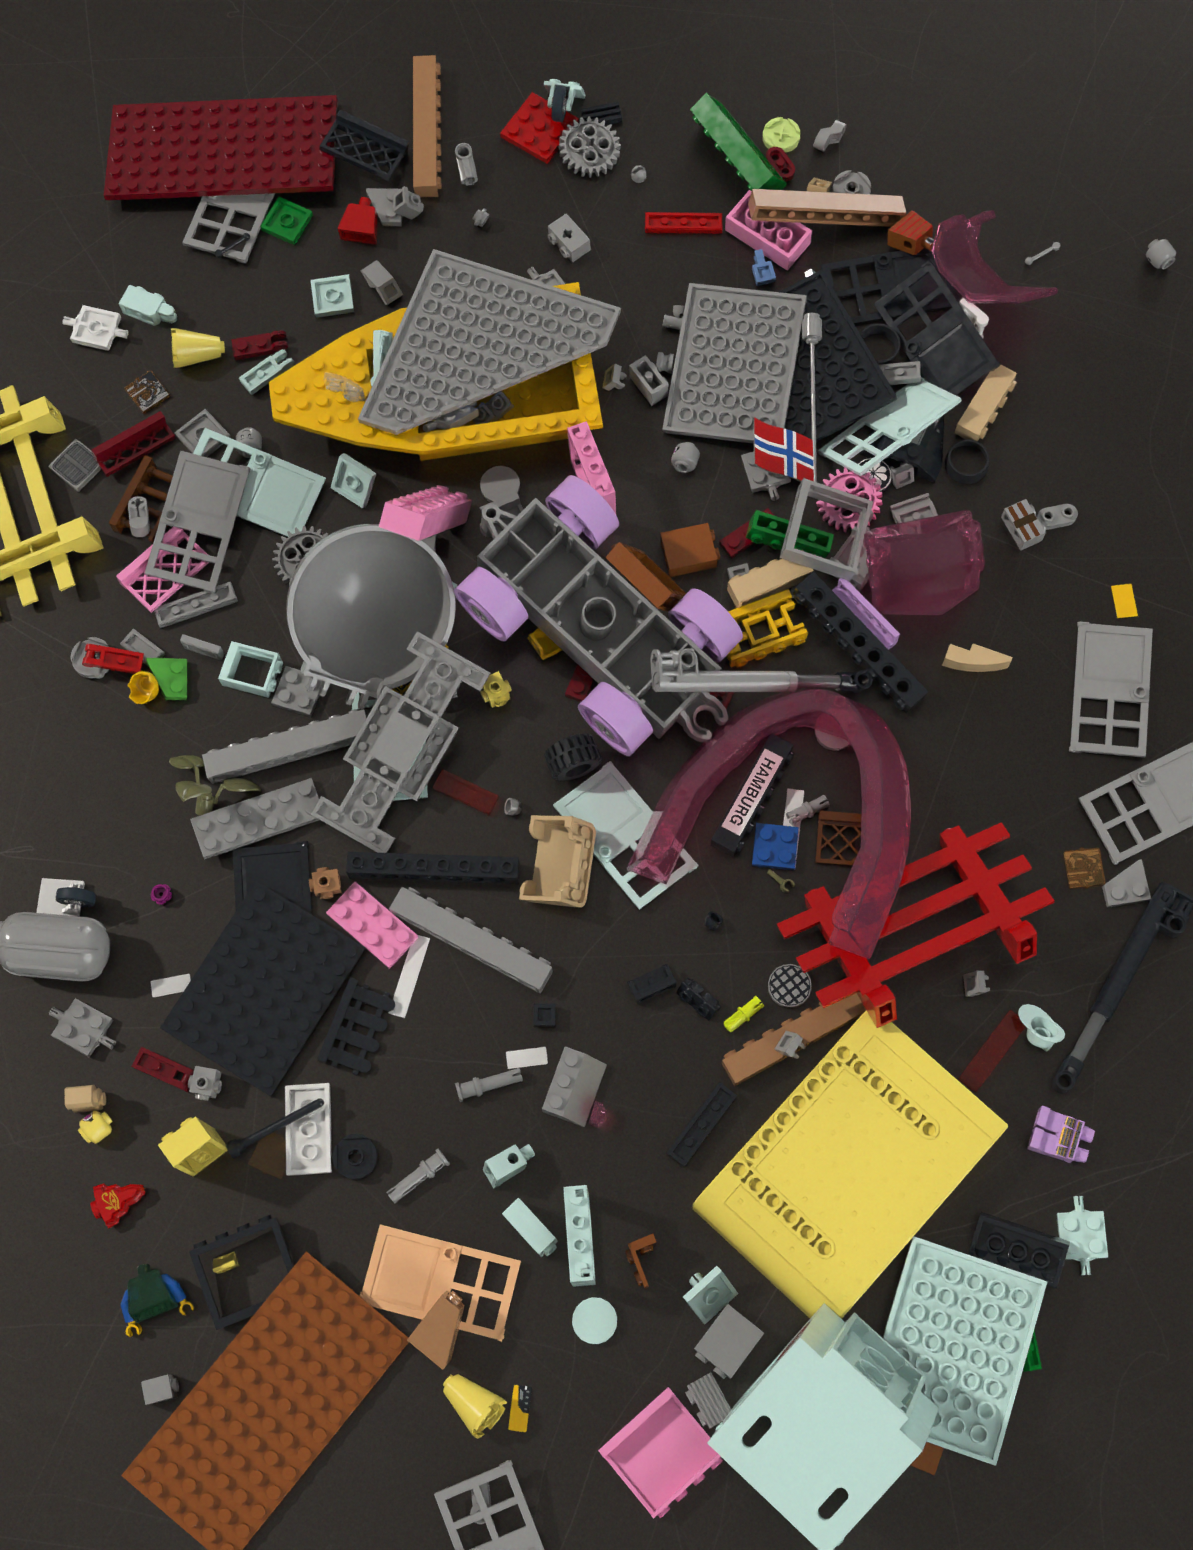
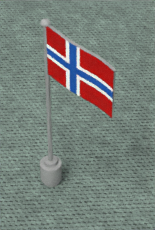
M807 313L802 320V340L810 345L812 439L788 429L769 425L754 417V465L769 473L793 478L802 482L803 478L817 482L814 344L822 340V319L818 313Z

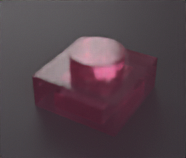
M595 1101L589 1121L590 1126L598 1128L599 1123H604L607 1110H604V1103Z

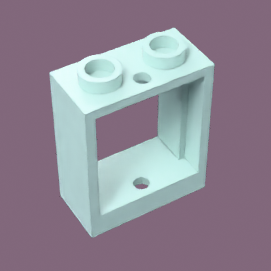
M231 641L218 679L222 686L269 698L271 692H274L277 681L275 679L277 674L282 671L283 661L278 653ZM242 655L272 663L264 687L233 680Z
M519 1198L502 1213L541 1257L544 1254L548 1257L557 1248L555 1245L558 1242L557 1239Z

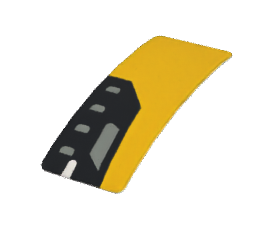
M514 1385L509 1430L527 1431L532 1387Z

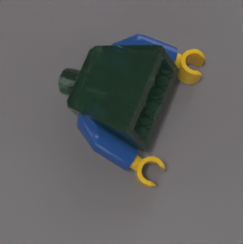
M142 1264L137 1267L138 1276L128 1281V1289L125 1291L120 1304L125 1323L129 1325L126 1328V1335L128 1337L133 1336L132 1327L136 1328L138 1335L142 1333V1326L139 1322L178 1307V1302L181 1305L180 1313L186 1316V1313L183 1311L185 1304L190 1305L192 1311H194V1304L186 1301V1294L179 1282L168 1274H162L158 1269L151 1271L149 1264Z

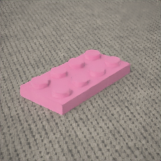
M356 882L326 912L331 919L389 969L418 938L416 933Z

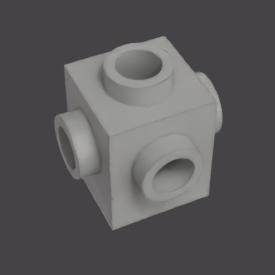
M195 1066L194 1073L188 1081L189 1092L196 1095L195 1099L208 1101L209 1097L216 1098L217 1093H220L222 1081L220 1080L222 1072L216 1069Z

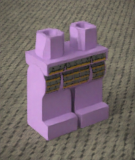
M1041 1106L1036 1116L1027 1150L1064 1160L1068 1163L1072 1161L1085 1163L1089 1150L1078 1147L1079 1141L1083 1140L1091 1143L1095 1130L1084 1126V1121Z

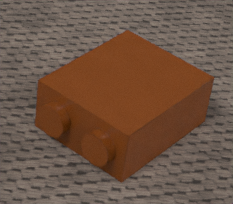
M708 523L660 533V542L670 577L717 568V560H720V553L718 547L714 548L715 534L713 529L710 530Z

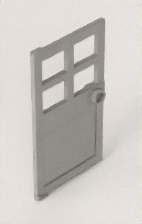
M275 193L202 196L182 242L183 245L215 254L216 250L225 248L221 247L227 232L242 237L244 233L250 234V239L246 241L242 252L230 249L223 253L225 257L236 259L241 263H247L261 229L260 226L266 217ZM207 205L228 210L223 224L202 218ZM235 212L256 217L251 231L230 226ZM198 225L220 230L214 244L193 239Z
M180 451L145 575L216 593L222 565L248 474L251 470L250 467L238 466ZM167 525L191 531L186 549L162 543ZM198 533L222 539L217 557L193 551ZM159 550L184 556L179 574L155 568ZM190 558L215 564L210 582L185 576Z
M1077 622L1078 635L1069 752H1089L1145 758L1153 629ZM1081 698L1106 700V719L1080 717ZM1114 701L1140 704V722L1114 720ZM1079 725L1106 726L1105 745L1078 742ZM1113 727L1139 729L1138 748L1112 745Z
M1193 742L1079 798L1080 803L1110 854L1109 857L1114 865L1193 826ZM1132 781L1145 804L1127 812L1115 789ZM1108 793L1121 816L1103 824L1091 801ZM1149 810L1161 833L1144 841L1131 818ZM1125 822L1137 845L1120 853L1107 830Z
M507 1460L499 1464L498 1467L434 1493L455 1550H464L457 1529L482 1518L485 1520L492 1540L469 1550H545L511 1460ZM507 1475L514 1497L487 1507L480 1485ZM473 1489L480 1511L453 1521L446 1499ZM518 1504L526 1526L499 1537L491 1515Z

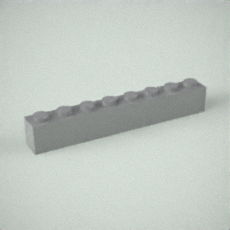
M354 709L349 714L342 716L333 715L324 721H312L306 726H294L285 732H272L267 737H255L242 744H230L228 748L221 750H209L208 753L202 755L207 778L214 784L227 778L243 776L349 746L354 741L368 716L364 709Z
M401 887L389 908L392 914L541 994L553 972L549 961L541 957L539 959L532 957V953L523 947L517 949L512 946L513 942L504 937L499 939L493 936L494 932L486 927L478 928L473 920L467 917L462 919L456 916L457 912L451 908L446 907L443 909L437 906L439 903L430 897H427V899L422 898L417 890L411 887L408 889Z

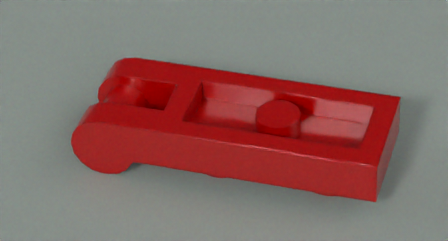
M86 644L85 646L86 657L83 658V666L135 674L142 669L144 653L95 644ZM100 654V659H94V655Z

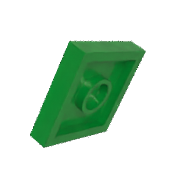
M278 197L260 228L261 231L295 245L313 217V213L309 209Z

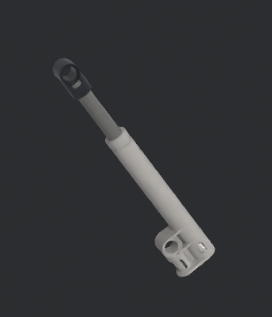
M688 648L682 651H670L669 653H660L658 649L652 651L650 658L652 686L655 692H795L797 688H835L837 691L858 693L869 688L873 681L871 674L865 670L859 672H837L835 675H797L795 671H698L697 655L692 649ZM682 657L687 660V664L682 661Z

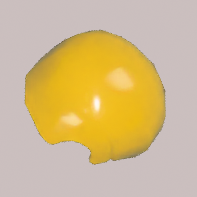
M148 671L135 673L127 685L131 691L129 698L136 704H145L152 701L159 692L156 677Z

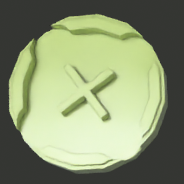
M783 117L771 119L764 127L763 142L768 149L780 147L787 153L795 149L800 141L799 126L789 118L788 120L783 119Z

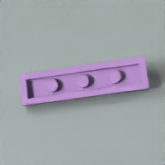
M840 578L837 587L832 591L888 650L898 642L900 633L848 580Z

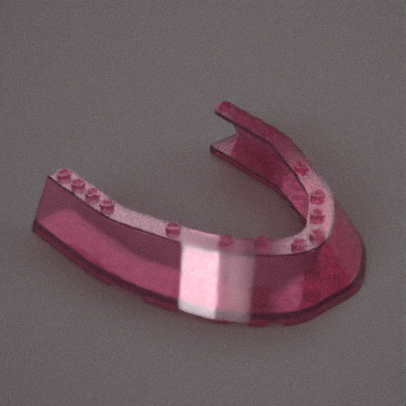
M798 688L795 692H781L761 699L740 710L727 720L724 725H721L712 733L710 740L706 743L703 742L680 767L657 803L627 866V870L667 884L704 801L715 791L714 788L759 745V742L769 737L771 733L778 735L795 726L797 728L807 726L845 739L853 747L860 767L862 794L861 848L833 912L832 922L835 927L830 936L829 944L871 959L899 889L909 848L911 826L910 788L907 766L902 751L887 724L873 709L836 692L815 688Z

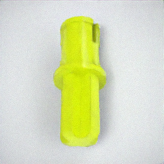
M754 996L742 1008L738 1007V1011L724 1021L725 1028L729 1032H733L745 1021L749 1022L750 1017L764 1007L763 1003L760 1004L761 1000Z

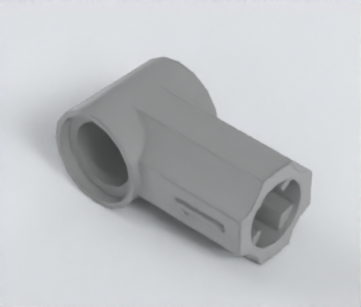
M461 143L455 148L461 183L467 186L473 185L478 181L472 148L467 143Z

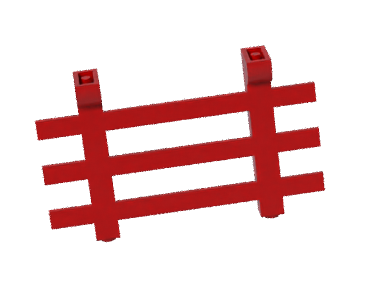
M1002 822L968 838L959 825L947 828L940 833L941 850L833 899L830 898L824 886L812 889L804 895L808 910L778 923L777 927L783 938L787 939L817 925L827 941V944L796 957V961L803 973L835 959L838 960L847 978L815 992L823 1008L857 993L876 1028L897 1020L895 997L887 985L881 984L882 981L994 930L1016 964L1036 956L1037 932L1027 920L1021 921L1020 918L1053 904L1054 899L1046 887L1010 903L998 885L1032 870L1025 856L1020 855L988 870L977 852L1010 838V834ZM950 864L954 866L963 882L853 932L849 930L841 916L846 911ZM971 897H974L985 914L874 966L869 964L861 950V947Z

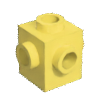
M499 671L491 674L482 688L483 691H480L485 703L489 702L491 707H500L510 700L509 692L512 689L507 680L503 681Z

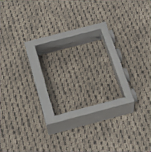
M803 478L797 489L780 558L850 581L854 574L858 575L859 568L861 567V563L858 562L859 558L864 554L865 545H863L864 539H867L870 531L867 525L868 521L872 520L874 514L871 510L873 501ZM807 496L860 514L847 566L794 548Z

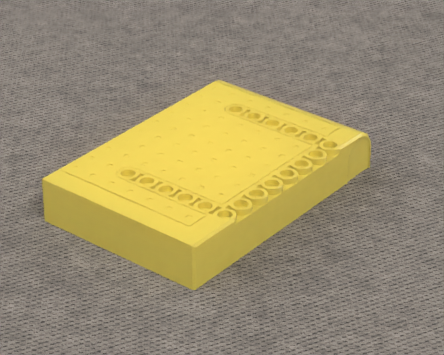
M866 1010L705 1188L693 1203V1210L806 1316L811 1318L825 1303L842 1319L1005 1132L1008 1124L892 1022L876 1028Z

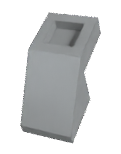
M377 260L360 270L370 288H376L385 305L403 295L393 276Z

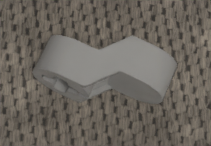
M835 120L831 127L820 129L813 147L824 152L829 144L839 143L844 135L847 124Z
M133 497L128 503L131 533L135 537H144L150 531L147 501L144 497Z

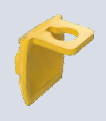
M539 628L530 633L527 638L542 660L562 651Z

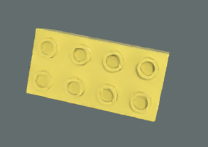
M196 1116L183 1121L180 1124V1129L166 1134L161 1139L163 1142L158 1145L174 1168L192 1177L228 1151L225 1142L217 1131Z

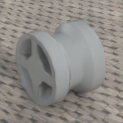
M658 352L656 363L658 372L666 371L672 374L674 354L664 355L662 352Z

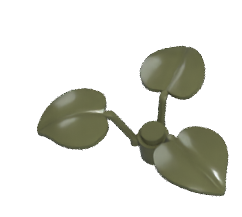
M182 755L169 759V763L176 768L194 769L196 782H177L176 791L183 802L197 797L195 813L199 816L213 811V804L218 803V798L223 789L236 792H261L260 787L254 782L241 777L224 779V784L220 785L215 797H213L211 787L200 784L198 767L204 766L202 758L195 755Z

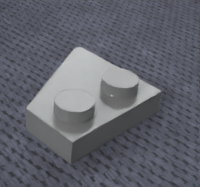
M366 188L367 196L371 200L373 207L376 208L382 226H402V215L393 212V195L400 189Z
M1142 859L1136 861L1102 887L1107 908L1151 900Z

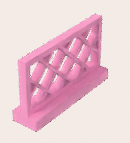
M172 527L164 534L162 543L178 547V544L184 539L188 542L189 536L183 529ZM196 543L194 544L195 550L193 551L208 555ZM153 544L116 576L119 583L151 613L184 585L173 582L169 590H161L162 581L168 580L145 575ZM159 550L155 568L161 570L162 568H173V573H177V568H181L182 564L177 563L179 554ZM174 555V563H163V557ZM190 558L188 573L185 576H195L209 562L192 563V558ZM136 581H144L143 590H134L131 585ZM147 581H158V590H147ZM146 594H157V600L150 606L146 602Z

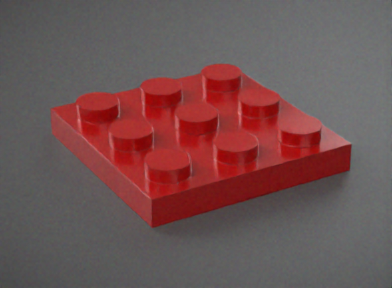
M532 92L500 132V137L548 164L559 150L560 136H562V131L567 130L568 124L573 126V120L579 123V118L566 111L563 122L553 121L552 108H548V101Z

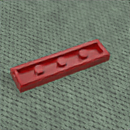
M645 212V233L722 234V213Z

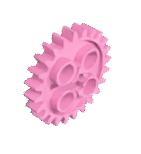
M844 467V473L836 469V476L829 473L830 480L823 479V483L826 486L862 498H868L870 501H873L871 509L873 513H880L878 506L883 503L879 498L883 496L882 492H877L881 489L880 484L875 485L877 482L876 478L870 479V472L859 476L852 471L848 472L847 468ZM849 483L857 484L853 489L846 487ZM821 500L816 502L817 507H821L818 510L819 514H824L822 517L823 521L829 519V526L835 523L837 531L841 526H843L844 532L847 531L848 527H851L852 530L854 526H857L859 513L852 511L850 516H844L842 513L848 509L839 508V506ZM873 514V517H872L873 520H876V515H875V514Z

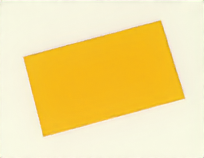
M1132 584L1111 586L1117 618L1138 616Z

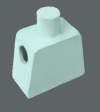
M515 1144L486 1160L482 1170L492 1187L496 1188L523 1171L527 1165L526 1161L534 1157L535 1153L529 1144L521 1149H518ZM508 1160H513L515 1164L510 1163Z

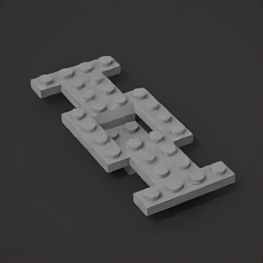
M418 631L407 647V650L422 658L424 662L408 690L402 696L392 689L384 687L343 760L361 769L345 799L338 806L321 796L311 813L314 817L377 853H388L396 839L380 830L378 826L398 791L418 801L459 730L457 726L441 717L461 682L481 691L491 674Z

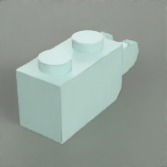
M129 285L119 302L123 314L153 326L160 324L161 320L171 324L177 321V314L174 313L173 306L166 304L163 296L158 293L152 294L147 292L140 286L134 287Z

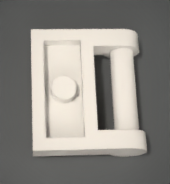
M964 297L959 301V304L973 325L977 324L975 328L983 338V330L987 326L989 318L968 298Z

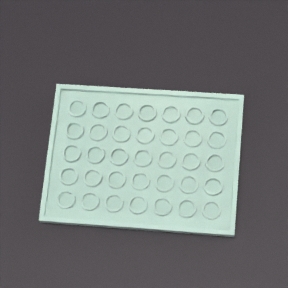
M913 1236L883 1339L926 1377L921 1392L939 1408L926 1442L996 1466L1047 1281Z

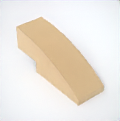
M950 644L942 666L969 672L997 671L1008 668L1013 657L976 644H972L970 650Z

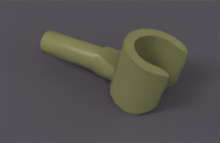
M771 869L767 872L778 881L782 892H790L785 888V883H789L792 887L795 886L793 880H784Z

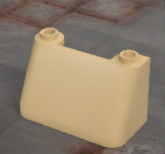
M531 815L529 831L533 838L538 839L533 881L526 880L520 887L519 900L568 907H583L587 900L596 830L594 825L573 816Z

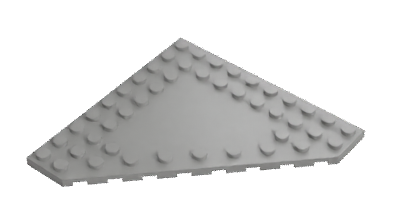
M433 249L361 410L358 421L359 423L398 435L607 346L621 313V308Z

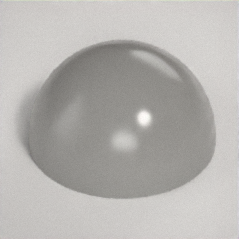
M361 524L331 533L316 543L305 554L298 564L289 585L286 615L293 643L304 660L300 671L303 675L310 676L306 688L307 692L311 693L318 679H320L322 684L319 688V696H325L330 683L350 689L345 701L346 705H352L357 692L361 693L358 708L364 709L369 696L378 699L385 686L390 689L396 688L415 678L424 660L409 652L407 647L417 631L445 647L452 632L455 619L454 588L444 563L425 542L380 528L379 524Z

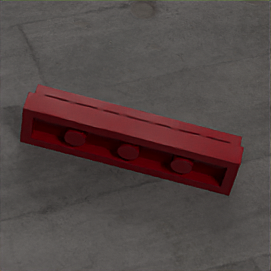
M159 411L91 449L94 460L106 477L174 440L176 437L166 424L165 416ZM163 429L168 434L164 438L156 437V433ZM141 441H150L148 447H138ZM125 450L133 451L132 456L128 458L121 457L122 452ZM109 459L115 460V465L109 469L103 464Z

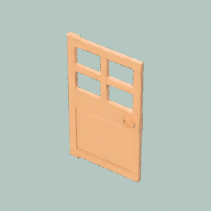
M380 1224L360 1297L372 1307L423 1320L440 1296L446 1291L451 1293V1289L470 1293L473 1296L466 1322H460L459 1330L494 1338L502 1342L521 1261ZM460 1254L482 1259L475 1287L453 1282ZM489 1261L510 1266L503 1294L482 1289ZM480 1296L501 1301L494 1330L473 1324Z

